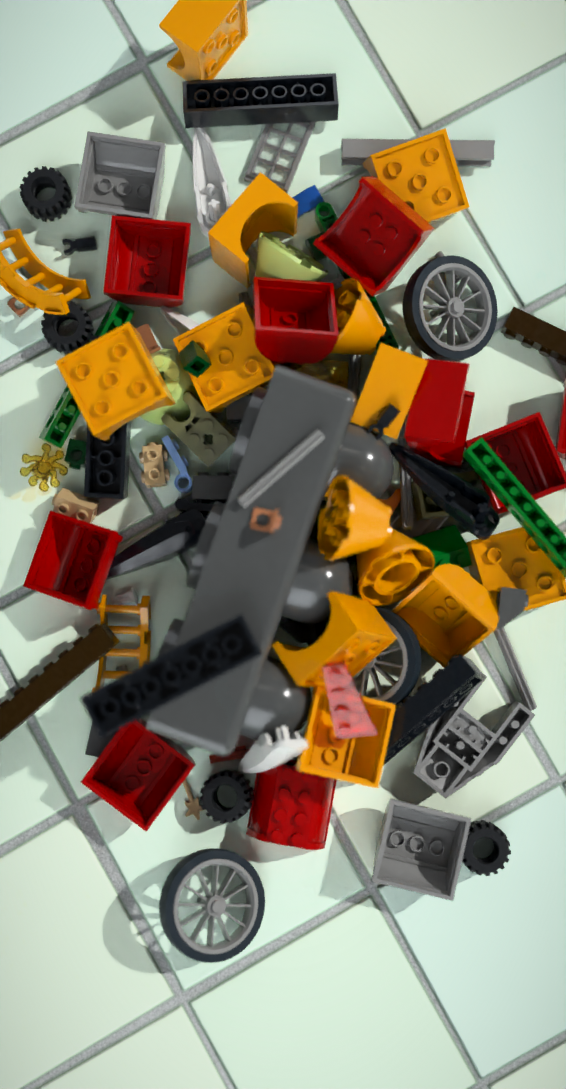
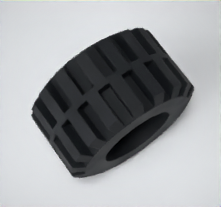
M42 166V169L36 167L34 172H27L28 177L24 176L22 179L24 184H20V196L29 213L38 220L41 218L44 222L47 219L53 222L56 217L58 220L61 219V214L66 215L68 213L67 208H71L72 192L61 172L55 171L52 167L48 170L46 166ZM45 188L56 189L51 199L47 201L37 200L41 190Z
M70 301V304L67 302L70 312L66 315L44 313L43 317L45 320H41V325L43 326L41 329L45 339L60 353L63 351L65 354H69L89 344V339L93 335L94 327L91 318L81 305H76L73 301ZM69 319L78 321V327L72 335H58V328L62 322Z
M230 769L213 774L204 782V787L200 791L202 793L200 802L203 801L204 804L201 807L202 810H207L206 815L208 817L212 816L213 821L219 820L222 824L226 822L232 823L244 816L251 808V801L254 800L252 791L254 790L253 786H249L250 780H246L243 773L238 774L236 770L230 771ZM221 785H229L235 790L237 802L234 807H225L219 802L217 792Z
M481 820V822L473 821L469 828L462 862L471 872H475L477 875L482 876L484 874L485 876H490L492 872L495 875L498 873L497 870L499 868L503 870L505 868L503 864L505 862L508 863L510 860L508 858V855H511V850L509 849V846H511L510 841L507 840L506 834L493 823H488L484 820ZM483 837L491 838L494 843L492 853L486 858H476L473 855L475 842Z

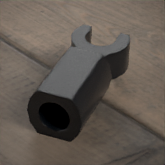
M95 236L78 238L75 241L70 239L62 240L63 245H70L69 249L63 250L64 254L68 256L72 255L75 251L79 253L97 250Z
M389 403L376 419L378 422L368 428V433L372 429L377 428L379 435H377L376 439L379 440L383 436V429L391 425L400 411Z

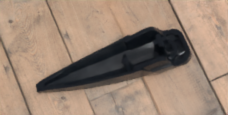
M394 442L389 445L391 454L405 472L439 507L478 539L486 540L490 538L500 522V517L492 509L489 495L415 452Z
M197 509L182 512L124 549L114 557L107 579L141 570L174 558L179 553L182 554L196 548L206 523L202 513Z

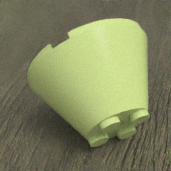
M264 231L260 232L255 277L319 282L329 273L327 269L323 271V265L288 243L286 247L283 242L279 241L278 237Z
M160 349L150 355L176 404L154 409L140 417L153 424L165 425L161 420L164 414H172L179 420H185L190 416V408L183 400V395L186 391L192 392L199 400L200 397L188 371L182 367L179 352L173 349Z

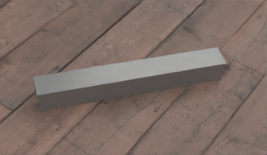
M342 139L341 165L363 166L362 163L370 155L414 139ZM449 140L457 167H491V160H494L495 140Z

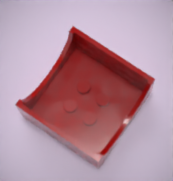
M368 176L361 177L358 181L359 188L347 208L336 222L322 236L317 238L313 244L351 278L357 280L370 295L375 296L387 290L435 228L377 177Z
M425 359L428 362L410 405L404 436L409 449L437 465L461 468L462 454L465 450L464 442L467 439L475 392L465 390L470 365L469 363Z

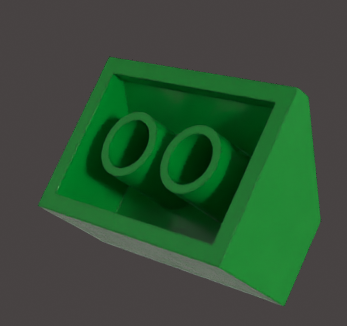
M454 524L411 538L432 552L435 559L434 569L443 564H453L461 568L472 565L468 546Z

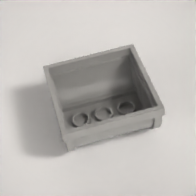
M87 131L74 204L75 209L81 213L94 212L156 220L164 181L165 143Z
M390 798L384 812L375 851L372 882L453 901L471 818Z

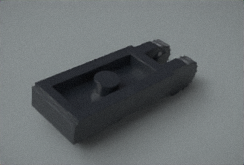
M180 498L175 501V507L179 512L197 509L202 514H209L214 504H208L206 500H195V503H191L185 498Z

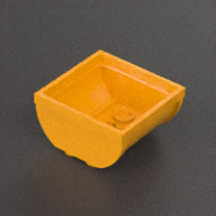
M443 564L436 567L391 610L409 624L417 637L419 646L444 668L453 656H459L460 654L464 656L494 632L499 621L498 607L492 594L471 577L467 571L453 564Z
M315 685L312 690L313 698L303 738L307 740L308 748L299 755V760L296 761L295 765L297 767L296 770L378 789L396 705Z

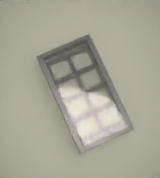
M316 122L266 124L245 173L244 180L251 183L261 172L288 194Z

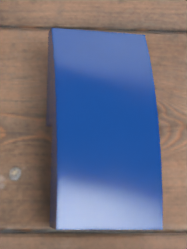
M315 185L292 197L298 202L297 219L305 213L313 211L319 203L325 202Z

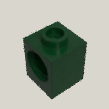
M70 438L64 461L69 464V468L80 470L81 467L85 468L86 442ZM82 451V457L74 460V453Z

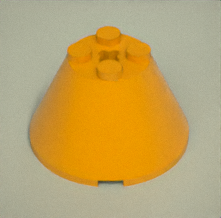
M349 278L341 282L342 286L340 288L334 289L339 336L331 353L371 355L376 349L377 342L385 334L386 327L383 326L381 318L361 284L357 280Z
M336 476L329 484L324 495L327 501L325 509H320L317 529L320 553L325 555V560L330 561L379 547L385 538H390L392 533V527L389 526L391 507L383 504L348 476Z

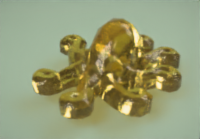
M44 443L41 446L44 452L42 456H30L27 453L22 455L21 460L23 463H34L27 468L22 467L19 472L23 477H27L32 473V476L28 479L29 485L34 487L37 485V481H41L39 489L42 492H46L49 489L47 484L49 476L51 477L50 485L53 488L59 487L60 481L57 479L56 469L59 470L62 476L68 473L66 466L56 462L64 458V452L57 450L54 456H49L51 445Z

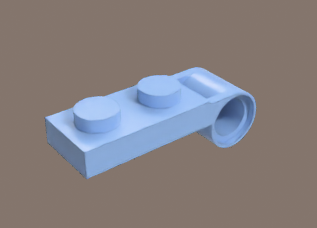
M167 435L161 439L181 473L176 476L174 485L179 492L189 493L192 490L193 482L186 468L189 464L184 455L180 457L177 450L180 447L174 438L171 440ZM182 479L189 480V485L186 488L179 487V482Z

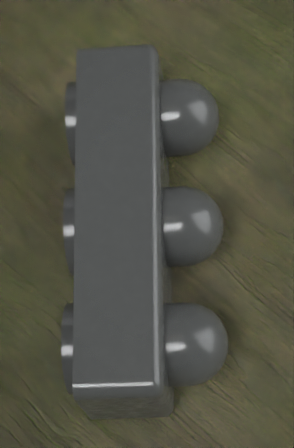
M279 365L274 370L268 389L256 387L243 416L229 462L228 471L237 474L226 504L216 501L212 507L191 562L186 586L195 589L185 620L175 618L172 621L157 657L240 614H243L263 654L152 711L146 730L224 757L234 750L240 735L258 741L263 733H268L272 743L278 742L275 732L276 728L285 726L288 728L290 735L291 732H299L306 724L312 702L311 688L298 686L283 662L278 658L268 655L282 616L306 624L323 623L331 618V604L327 596L330 591L352 595L353 575L345 557L332 561L325 560V555L320 553L318 541L309 538L322 500L327 501L324 495L331 481L338 475L348 476L375 498L379 499L389 487L394 469L393 457L386 442L382 438L377 440V433L373 431L368 433L367 428L350 423L356 405V397L351 390ZM318 429L323 433L324 440L247 507L244 508L238 502V497L315 430ZM254 508L274 512L275 509H278V516H282L280 528L275 529L274 534L251 529L250 524ZM260 514L256 518V523L262 527L266 526L269 523V518L265 514Z

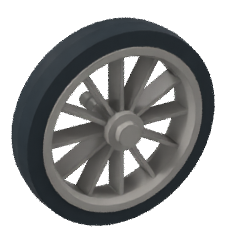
M454 255L434 258L420 266L412 274L405 287L402 305L405 326L416 346L428 356L443 361H460L479 353L490 341L497 323L496 295L486 274L472 261ZM446 272V288L439 273ZM455 275H457L458 277L461 278V281H460V283H459V285H458L456 291H455ZM431 279L439 295L427 286ZM467 284L472 294L461 300L460 297ZM424 293L438 303L439 306L423 304ZM474 297L477 309L464 308V303ZM423 309L432 310L430 312V316L432 318L427 322L425 320ZM463 313H477L476 324ZM441 317L442 320L435 334H433L428 325ZM463 324L473 331L470 337H468ZM446 325L447 344L440 341L441 335ZM455 330L462 342L458 346H455Z
M374 606L397 637L400 646L380 653L342 686L339 691L359 695L349 687L363 671L359 696L366 697L370 673L378 697L367 698L398 705L409 696L418 681L422 663L421 650L414 631L403 618L388 609ZM401 649L403 665L383 661V655ZM378 664L402 668L398 681L394 680ZM376 670L393 685L392 689L383 694Z
M219 848L193 852L177 863L164 882L159 901L161 925L170 943L186 957L206 963L226 961L241 953L258 933L265 911L264 888L255 868L240 855ZM212 865L210 891L201 869ZM219 865H224L230 868L218 888ZM195 873L198 876L205 896L186 884ZM236 873L242 884L223 895ZM184 887L198 896L197 903L179 902ZM243 889L245 890L246 903H226L225 900ZM178 906L201 907V909L180 921ZM226 907H245L242 921L240 922L225 911ZM222 914L239 925L230 936L221 918ZM202 915L191 936L188 937L182 927ZM216 918L225 940L213 944ZM208 921L206 945L196 943V939Z

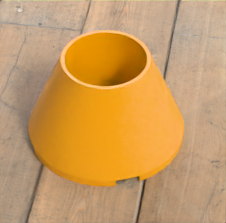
M392 528L390 538H385L381 546L356 553L359 594L363 600L375 606L388 605L404 599L412 589L433 571L435 559L432 552L427 547Z

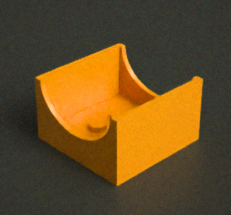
M178 0L159 24V28L179 48L173 58L168 61L167 67L186 81L213 80L248 36L247 0Z
M446 128L372 154L362 163L364 169H367L371 176L377 177L428 223L459 213L470 207Z
M260 172L208 232L212 260L246 289H249L251 286L248 267L249 258L246 256L249 247L259 238L261 231L267 233L284 232L293 237L297 233L298 202Z
M244 302L173 339L179 353L193 340L205 351L210 359L211 366L198 378L188 372L206 412L219 414L231 403L254 392L257 386L262 388L268 386L276 366H280L276 361H270L265 358L257 349L254 340V309Z
M130 322L55 361L93 436L103 441L110 439V435L129 421L154 409L176 404L140 333Z
M380 343L350 422L369 428L372 424L378 422L376 419L390 403L400 413L388 428L385 427L383 429V434L397 439L428 361ZM377 428L372 429L373 431L379 433V430Z
M523 527L491 535L486 540L475 539L466 543L472 563L471 566H468L470 575L492 594L495 601L499 587L526 590L529 601L524 611L566 600L565 577Z
M330 591L327 594L331 604L330 622L326 631L316 643L308 648L280 644L277 641L272 645L298 686L315 687V685L339 690L397 639L374 605H370L368 601L362 598Z

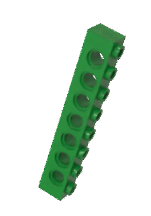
M120 301L112 302L94 335L103 336L130 322L135 311ZM68 385L39 436L40 439L57 448H62L81 413Z
M481 437L467 448L462 456L566 578V536Z

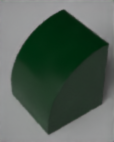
M325 231L305 240L306 246L315 261L327 257L313 244Z
M193 340L179 353L183 369L197 378L211 366L210 359L205 351Z

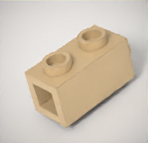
M158 442L147 443V446H142V452H139L140 463L144 464V471H141L142 483H145L147 488L167 486V481H170L169 469L165 468V461H168V452Z
M62 488L52 499V505H54L53 512L88 523H92L96 518L100 502Z

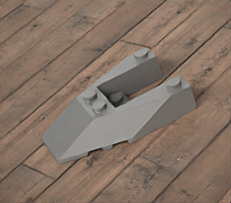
M486 678L457 702L453 710L446 712L429 726L413 773L445 799L467 785L474 778L482 775L492 766L497 765L535 716L523 704L514 701L492 731H490L463 709Z

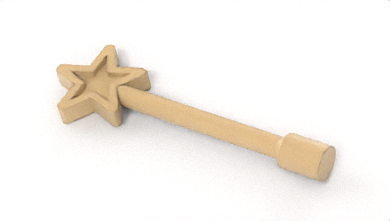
M185 779L183 786L190 801H185V805L189 809L185 816L194 815L199 820L200 811H203L202 805L199 804V797H196L194 800L187 779Z

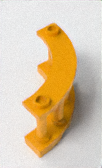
M20 228L3 231L6 240L0 242V285L14 298L30 308H38L44 310V313L54 315H66L69 313L70 310L67 302L72 299L91 298L85 279L65 277L42 263L28 246ZM9 247L17 258V261L11 264L7 262L1 252ZM24 267L32 277L24 280L17 274L16 270ZM39 282L43 286L48 288V290L44 291L33 285Z
M102 595L101 602H98L100 605L97 610V614H100V625L106 623L108 626V613H137V615H140V624L138 626L108 627L114 634H137L140 636V647H137V649L113 648L99 659L96 687H93L92 691L102 687L105 678L117 679L130 672L106 670L107 656L137 657L139 659V667L150 662V596H142L141 603L137 605H107V595Z

